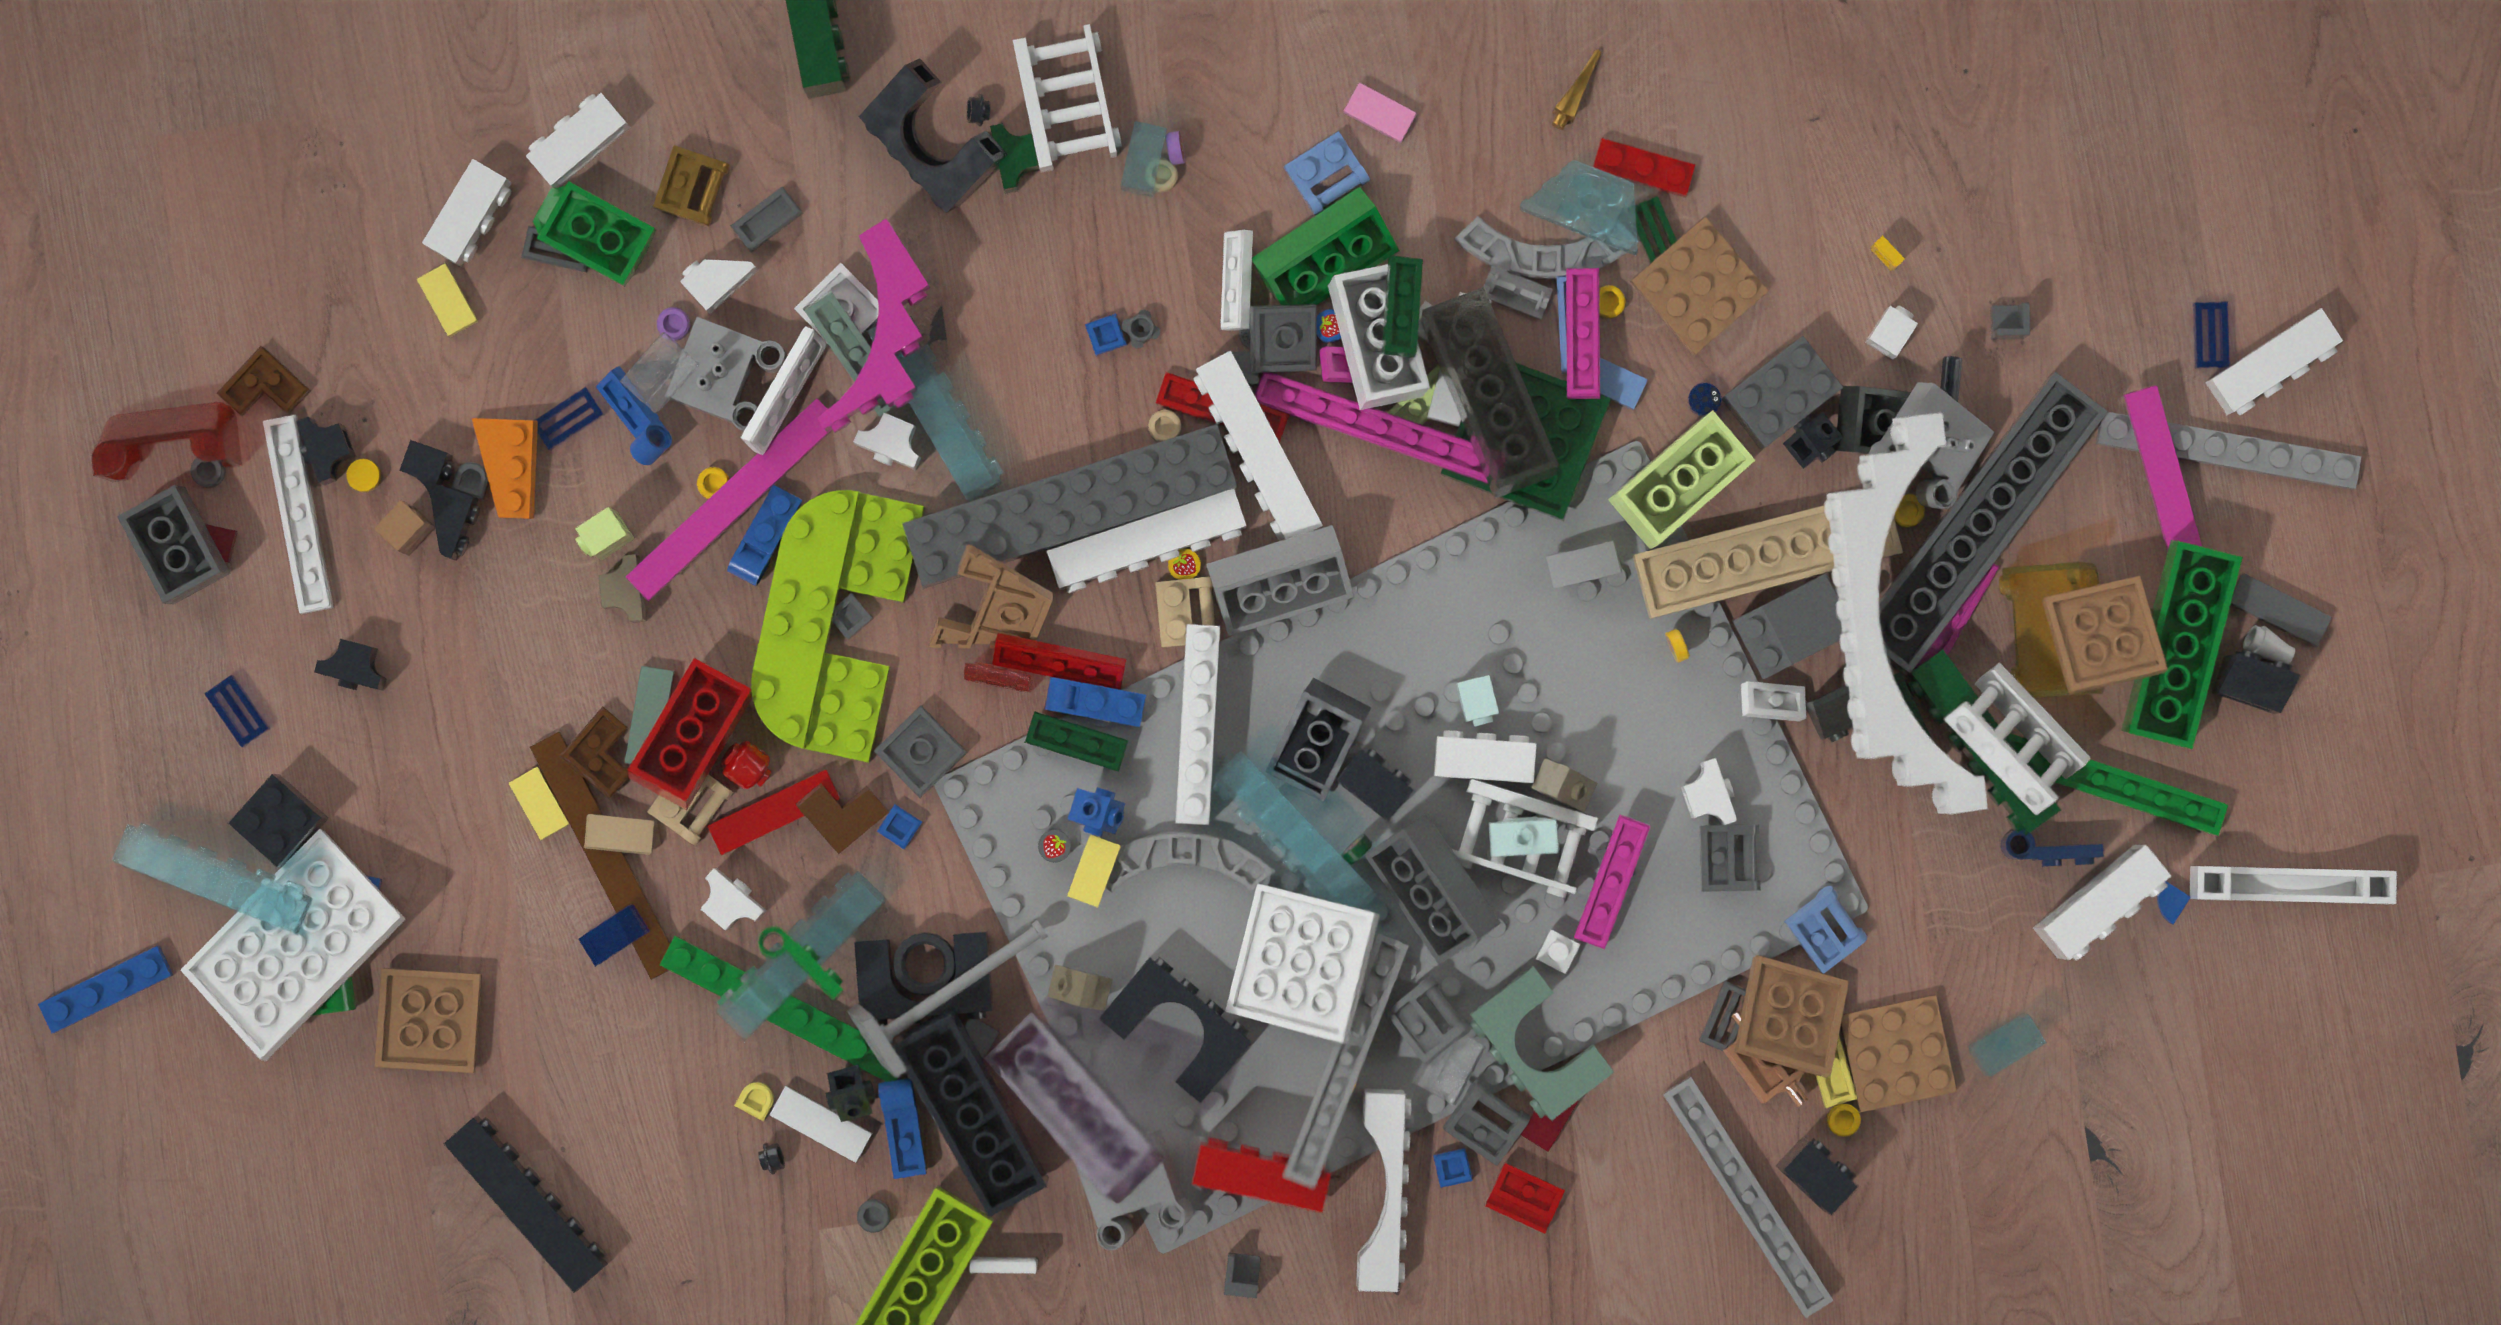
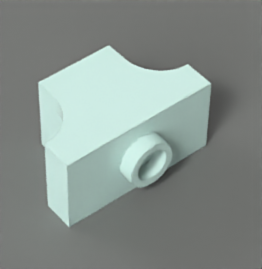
M1522 817L1489 822L1491 857L1558 853L1555 818Z

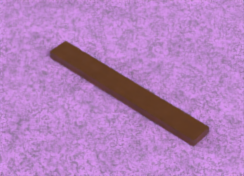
M557 732L530 746V749L645 970L652 980L670 971L660 966V963L671 943L624 853L584 848L587 815H603L586 780L559 757L567 748V744L562 734Z

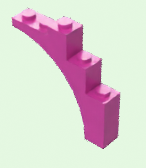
M887 219L882 220L859 235L870 258L877 283L879 311L876 335L868 359L853 385L837 403L817 417L826 432L831 429L834 432L842 430L851 423L849 418L859 411L862 415L872 411L879 405L877 400L883 397L889 408L893 405L900 408L914 399L912 393L917 391L897 356L902 354L904 357L913 354L921 348L919 342L924 340L903 306L909 303L912 307L920 303L927 297L926 291L931 288Z

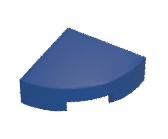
M2165 881L2168 886L2157 895V903L2163 918L2174 925L2189 901L2190 896Z

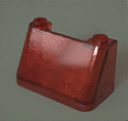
M211 402L114 415L105 423L92 452L93 476L110 482L129 480L128 472L135 463L143 462L141 446L190 440L192 453L202 461H222L225 468L242 466L235 411L225 403Z

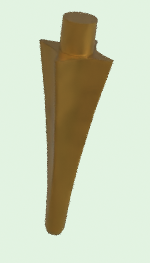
M1596 49L1578 78L1554 107L1555 109L1552 113L1556 114L1552 125L1555 128L1563 130L1568 121L1573 124L1587 83L1601 56L1600 50Z

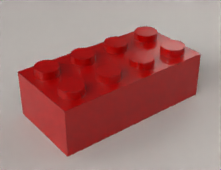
M693 658L627 770L629 779L687 810L750 704L752 689Z
M1209 1137L1208 1143L1201 1141L1192 1185L1323 1213L1331 1176L1330 1169L1325 1168V1163L1315 1188L1311 1189L1283 1178L1291 1157L1290 1154L1273 1151L1271 1157L1260 1154V1148L1241 1144L1239 1150L1227 1147L1228 1141Z

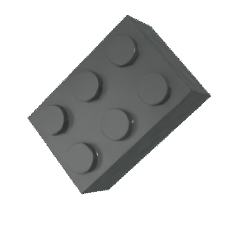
M1802 336L1731 390L1721 400L1762 451L1840 391L1843 386L1805 337Z
M173 485L117 516L163 604L174 605L231 574L186 487Z

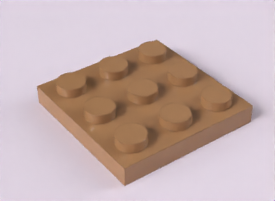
M1703 217L1630 281L1693 356L1769 292L1706 217Z
M2140 576L2049 596L2042 600L2069 695L2153 676L2167 671Z
M1756 955L1752 959L1734 1052L1826 1078L1831 1076L1849 981Z
M381 968L375 1067L475 1073L482 974Z
M1936 995L1842 1015L1840 1027L1851 1078L1857 1095L1856 1101L1859 1112L1957 1092Z

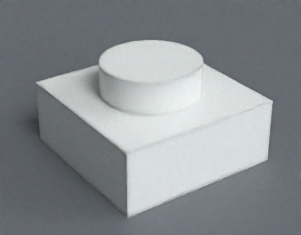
M1550 929L1535 959L1566 974L1580 944Z

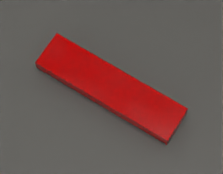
M1166 372L1155 403L1217 424L1209 409V406L1214 404L1209 393L1202 395L1195 381ZM1259 403L1280 443L1290 414ZM1221 422L1220 424H1218V425H1221V426L1226 427L1225 424H1224V422Z
M998 633L992 665L1121 690L1127 659Z
M828 770L821 771L708 825L707 827L720 854L729 853L804 817L805 815L799 810L796 803L820 783L836 801L840 800L841 798Z

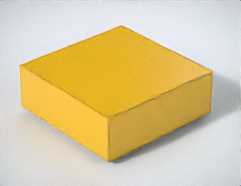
M1883 235L1870 247V250L1890 271H1893L1905 260Z

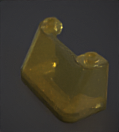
M2068 562L2002 568L2003 575L1999 577V590L2002 595L2006 596L2008 601H2012L2016 666L2011 668L2010 674L2033 698L2103 694L2105 687L2069 695L2042 603L2045 597L2099 585L2095 564Z

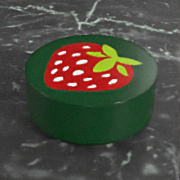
M1362 834L1343 851L1341 857L1348 865L1354 864L1372 847V841L1365 834Z

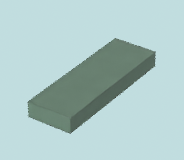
M641 666L625 763H632L669 701L675 671Z

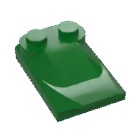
M570 181L564 186L550 189L532 221L537 230L538 240L624 287L635 274L656 232V229Z

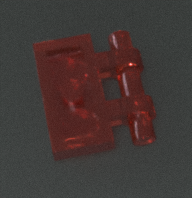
M983 662L965 664L964 680L1026 693H1030L1033 681L1031 680V675H1027V672L1020 671L1019 669L1007 668L1006 671L996 669L994 665Z

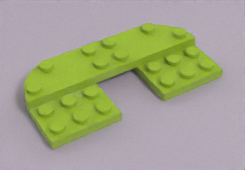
M838 490L824 493L809 500L796 511L788 522L780 542L751 678L752 697L757 713L766 727L786 743L811 751L870 763L890 666L825 653L839 589L904 603L913 557L902 523L923 517L924 506L860 493L859 491Z

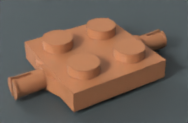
M1743 1008L1731 1015L1738 1025L1740 1024ZM1736 1041L1723 1050L1761 1104L1766 1103L1776 1094L1785 1091L1797 1107L1808 1100V1097L1805 1096L1797 1084L1805 1073L1804 1071L1734 1052Z

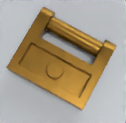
M674 145L653 208L709 227L713 218L710 216L722 178L724 174H728L730 164ZM706 167L711 169V173L698 211L689 209L702 168Z

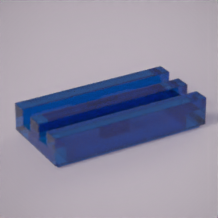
M2228 301L2193 303L2195 368L2230 367ZM2202 310H2207L2209 361H2203ZM2215 310H2219L2220 361H2216Z
M584 387L534 421H538L537 433L548 450L551 451L605 414L590 394L588 388ZM585 397L587 403L543 430L541 425ZM591 408L594 412L554 439H549L548 436Z
M230 675L204 693L242 748L247 746L252 740L260 737L261 734L270 730V727L234 675ZM230 685L259 726L257 729H254L226 688ZM218 692L222 694L249 733L247 736H243L216 697Z

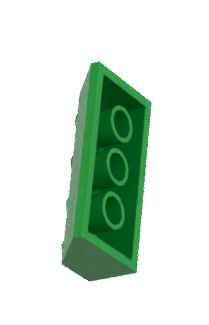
M1358 187L1252 257V263L1279 305H1318L1330 297L1328 285L1334 275L1376 267L1388 259L1390 255H1394L1400 250L1378 209L1364 191Z

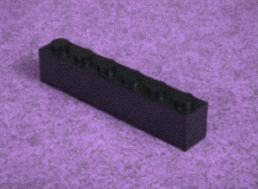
M479 1116L473 1117L451 1136L444 1145L573 1293L577 1292L608 1265L604 1259L607 1254L595 1241L590 1243L582 1233L585 1232V1229L573 1216L568 1218L561 1210L563 1204L559 1198L551 1191L547 1194L539 1185L542 1180L531 1167L525 1169L517 1160L520 1155L509 1142L503 1144L495 1135L498 1133L495 1125L486 1117L484 1119H481Z

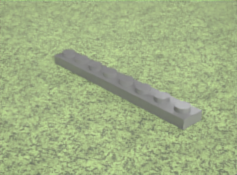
M2107 412L2099 423L2096 444L2139 452L2129 415ZM2167 422L2178 459L2351 490L2357 487L2361 456Z
M1381 934L1377 935L1368 959L1348 1043L1335 1042L1283 1178L1311 1189L1315 1188L1409 945Z
M1689 1076L1664 1092V1098L1803 1316L1807 1318L1834 1301L1692 1077Z

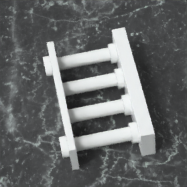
M1090 24L1083 25L1086 38L1034 48V45L1027 46L1026 38L1013 40L1040 172L1053 170L1052 161L1058 160V156L1109 146L1110 156L1113 158L1117 157L1116 148L1122 147L1118 127L1111 128L1096 52L1102 51L1098 32L1091 33ZM1089 51L1092 70L1041 80V77L1034 78L1032 66L1038 65L1037 61ZM1094 82L1096 84L1098 102L1050 112L1047 109L1041 110L1039 97H1044V93ZM1102 114L1106 132L1104 134L1056 144L1054 141H1047L1045 129L1051 128L1052 124Z
M1999 662L1975 683L1982 692V695L1972 706L1967 701L1947 715L1944 720L2029 809L2037 815L2059 798L2050 789L2058 777L2062 775L2067 779L2085 766L2091 757ZM1991 703L2005 716L2004 720L1995 730L1981 717ZM2014 727L2028 740L2018 754L2004 741ZM2037 751L2051 764L2041 778L2027 765Z
M1470 779L1466 792L1473 794L1471 800L1474 801L1459 851L1451 849L1461 865L1471 869L1472 863L1536 882L1548 886L1546 893L1566 898L1567 892L1575 894L1576 888L1566 885L1581 835H1585L1586 830L1594 831L1598 818ZM1492 800L1504 804L1503 810L1506 811L1504 819L1518 818V815L1522 816L1523 810L1535 813L1537 818H1555L1558 821L1567 823L1566 830L1569 832L1554 881L1535 875L1541 854L1527 855L1522 871L1503 865L1506 856L1492 857L1491 861L1472 855L1486 807L1491 805Z

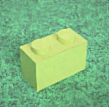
M607 507L575 528L580 535L575 540L585 555L594 556L600 560L605 559L635 539L618 512L610 507Z

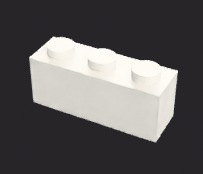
M602 93L597 96L594 94L588 96L579 105L581 110L572 117L569 115L563 117L554 126L556 131L547 138L544 136L540 137L530 145L529 150L531 152L526 157L553 188H558L630 128Z
M472 159L422 243L460 267L464 261L470 262L477 251L478 246L475 243L481 233L485 235L493 225L495 218L492 215L497 206L502 207L511 194V189H509L511 182Z
M1444 731L1443 737H1436L1433 776L1534 783L1536 743H1529V736L1509 735V741H1497L1496 734L1477 733L1476 739L1463 738V732Z

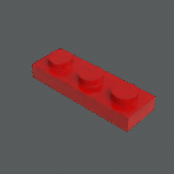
M1601 138L1592 171L1686 197L1696 164Z

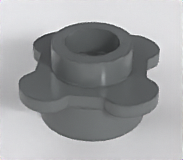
M1147 310L1139 311L1137 316H1134L1131 320L1125 319L1122 323V330L1129 334L1131 345L1134 348H1142L1146 341L1157 339L1160 336V329L1154 326L1151 321V313ZM1139 326L1144 327L1143 332L1138 331Z

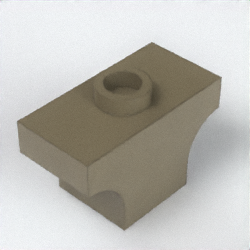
M636 554L623 556L622 564L615 572L598 575L602 608H621L627 613L629 621L633 623L647 621L645 599L625 577L641 563L640 556Z
M1545 758L1531 788L1584 813L1598 783L1570 767Z
M1055 965L1047 997L1084 1008L1105 1011L1112 979Z

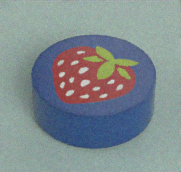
M1332 309L1324 310L1317 315V337L1325 343H1335L1341 339L1336 315Z

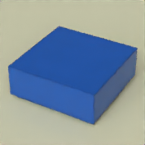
M1116 314L1085 324L1096 356L1127 346Z
M894 804L877 832L905 850L923 822Z
M1465 1148L1433 1155L1440 1188L1473 1181Z

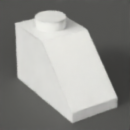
M704 259L700 264L695 261L688 266L682 273L685 277L680 282L705 310L711 314L759 270L752 262Z

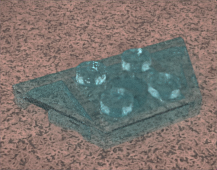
M1573 159L1561 169L1558 176L1551 177L1542 185V189L1528 200L1527 198L1524 199L1520 204V210L1632 255H1637L1638 245L1633 182Z

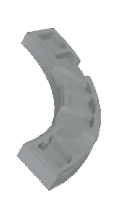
M1479 216L1454 238L1468 253L1491 267L1493 265L1521 277L1545 280L1557 279V276H1566V269H1600L1613 263L1639 243L1618 219H1615L1598 233L1581 241L1566 245L1545 246L1521 243L1496 231Z
M1166 832L1146 836L1121 846L1106 888L1113 893L1131 878L1154 868L1168 865H1195L1218 871L1234 879L1252 894L1256 890L1257 883L1262 884L1275 870L1250 850L1232 841L1196 832Z

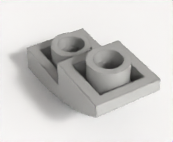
M1615 540L1546 556L1553 588L1622 572Z

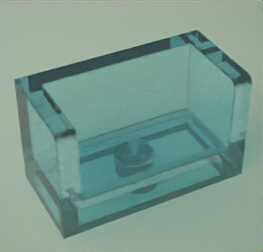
M1137 121L1134 122L1121 181L1122 191L1154 197V187L1166 140L1167 128Z
M2022 1013L1967 1048L1983 1075L1991 1077L2046 1044V1041L2030 1015Z

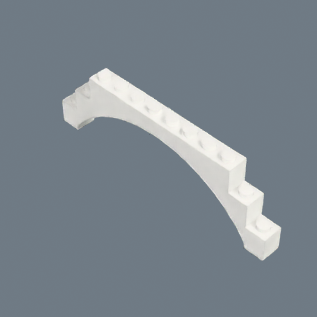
M1942 413L1892 419L1891 439L1896 447V452L1860 456L1858 477L1863 483V489L1829 493L1825 503V514L1830 521L1831 528L1829 548L1834 554L1835 563L1832 577L1838 589L1839 598L1836 604L1838 618L1841 620L1843 632L1840 636V646L1846 658L1844 679L1847 686H1849L1850 693L1848 713L1850 718L1853 719L1854 733L1851 737L1852 747L1857 754V758H1877L1894 755L1892 773L1897 780L1898 786H1917L1934 783L1935 788L1932 792V799L1935 807H1937V813L1955 814L1988 809L1984 776L1972 775L1956 764L1935 745L1919 726L1905 704L1894 681L1884 650L1879 623L1878 586L1880 564L1886 536L1906 488L1937 447L1946 446Z

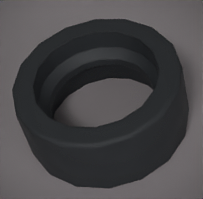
M925 932L912 935L904 940L895 952L893 961L895 977L902 987L911 993L919 995L934 994L948 985L955 976L954 950L947 940L937 934ZM923 944L932 945L937 948L943 955L945 963L940 977L926 984L912 979L905 965L909 952L916 946Z

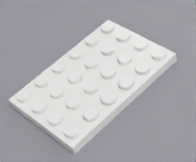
M319 829L196 953L181 971L258 1058L266 1062L406 919L325 831Z

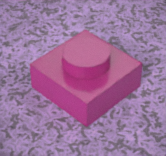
M1325 346L1319 350L1323 382H1352L1344 347Z

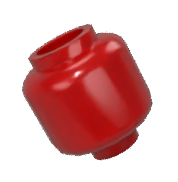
M743 741L740 744L734 742L721 760V764L724 765V776L742 789H750L755 784L761 787L771 774V770L768 769L770 763L769 755L750 741Z

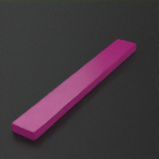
M1263 372L1255 393L1258 403L1499 488L1511 455L1375 408L1360 410L1357 402L1270 372Z
M816 398L772 439L763 455L757 453L625 576L648 602L833 430L831 429L826 432L817 417L828 410L822 402Z

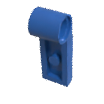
M618 366L612 369L596 388L635 437V440L630 445L632 457L642 465H651L670 447L672 438L651 405L623 369Z
M773 485L727 567V572L757 586L769 566L771 557L781 542L788 522L802 505V499Z
M1050 677L1044 710L1140 727L1146 695Z
M910 1078L878 1083L893 1178L899 1179L927 1174L913 1082Z

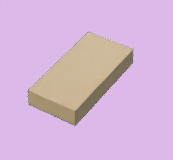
M588 814L584 848L650 855L652 853L654 821Z

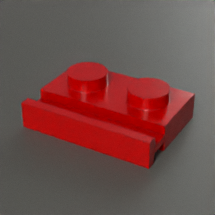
M1504 1162L1484 1206L1545 1234L1565 1190Z

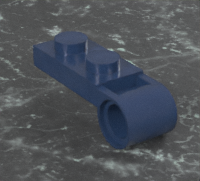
M2015 830L2007 832L2000 844L2001 851L2007 858L2012 860H2042V867L2062 866V859H2074L2075 865L2095 864L2094 858L2104 857L2103 844L2036 847L2035 839L2031 833L2025 836L2022 831L2017 833ZM2016 835L2022 837L2025 841V849L2021 854L2014 853L2010 847L2011 839Z

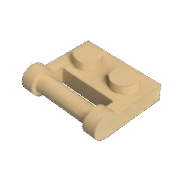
M1210 577L1155 582L1161 648L1186 646L1187 624L1192 625L1190 589H1199L1202 625L1215 626L1213 585Z
M708 774L687 810L659 795L647 812L696 846L701 839L699 835L723 801L725 799L729 800L734 792ZM708 786L714 793L689 828H687L681 822Z

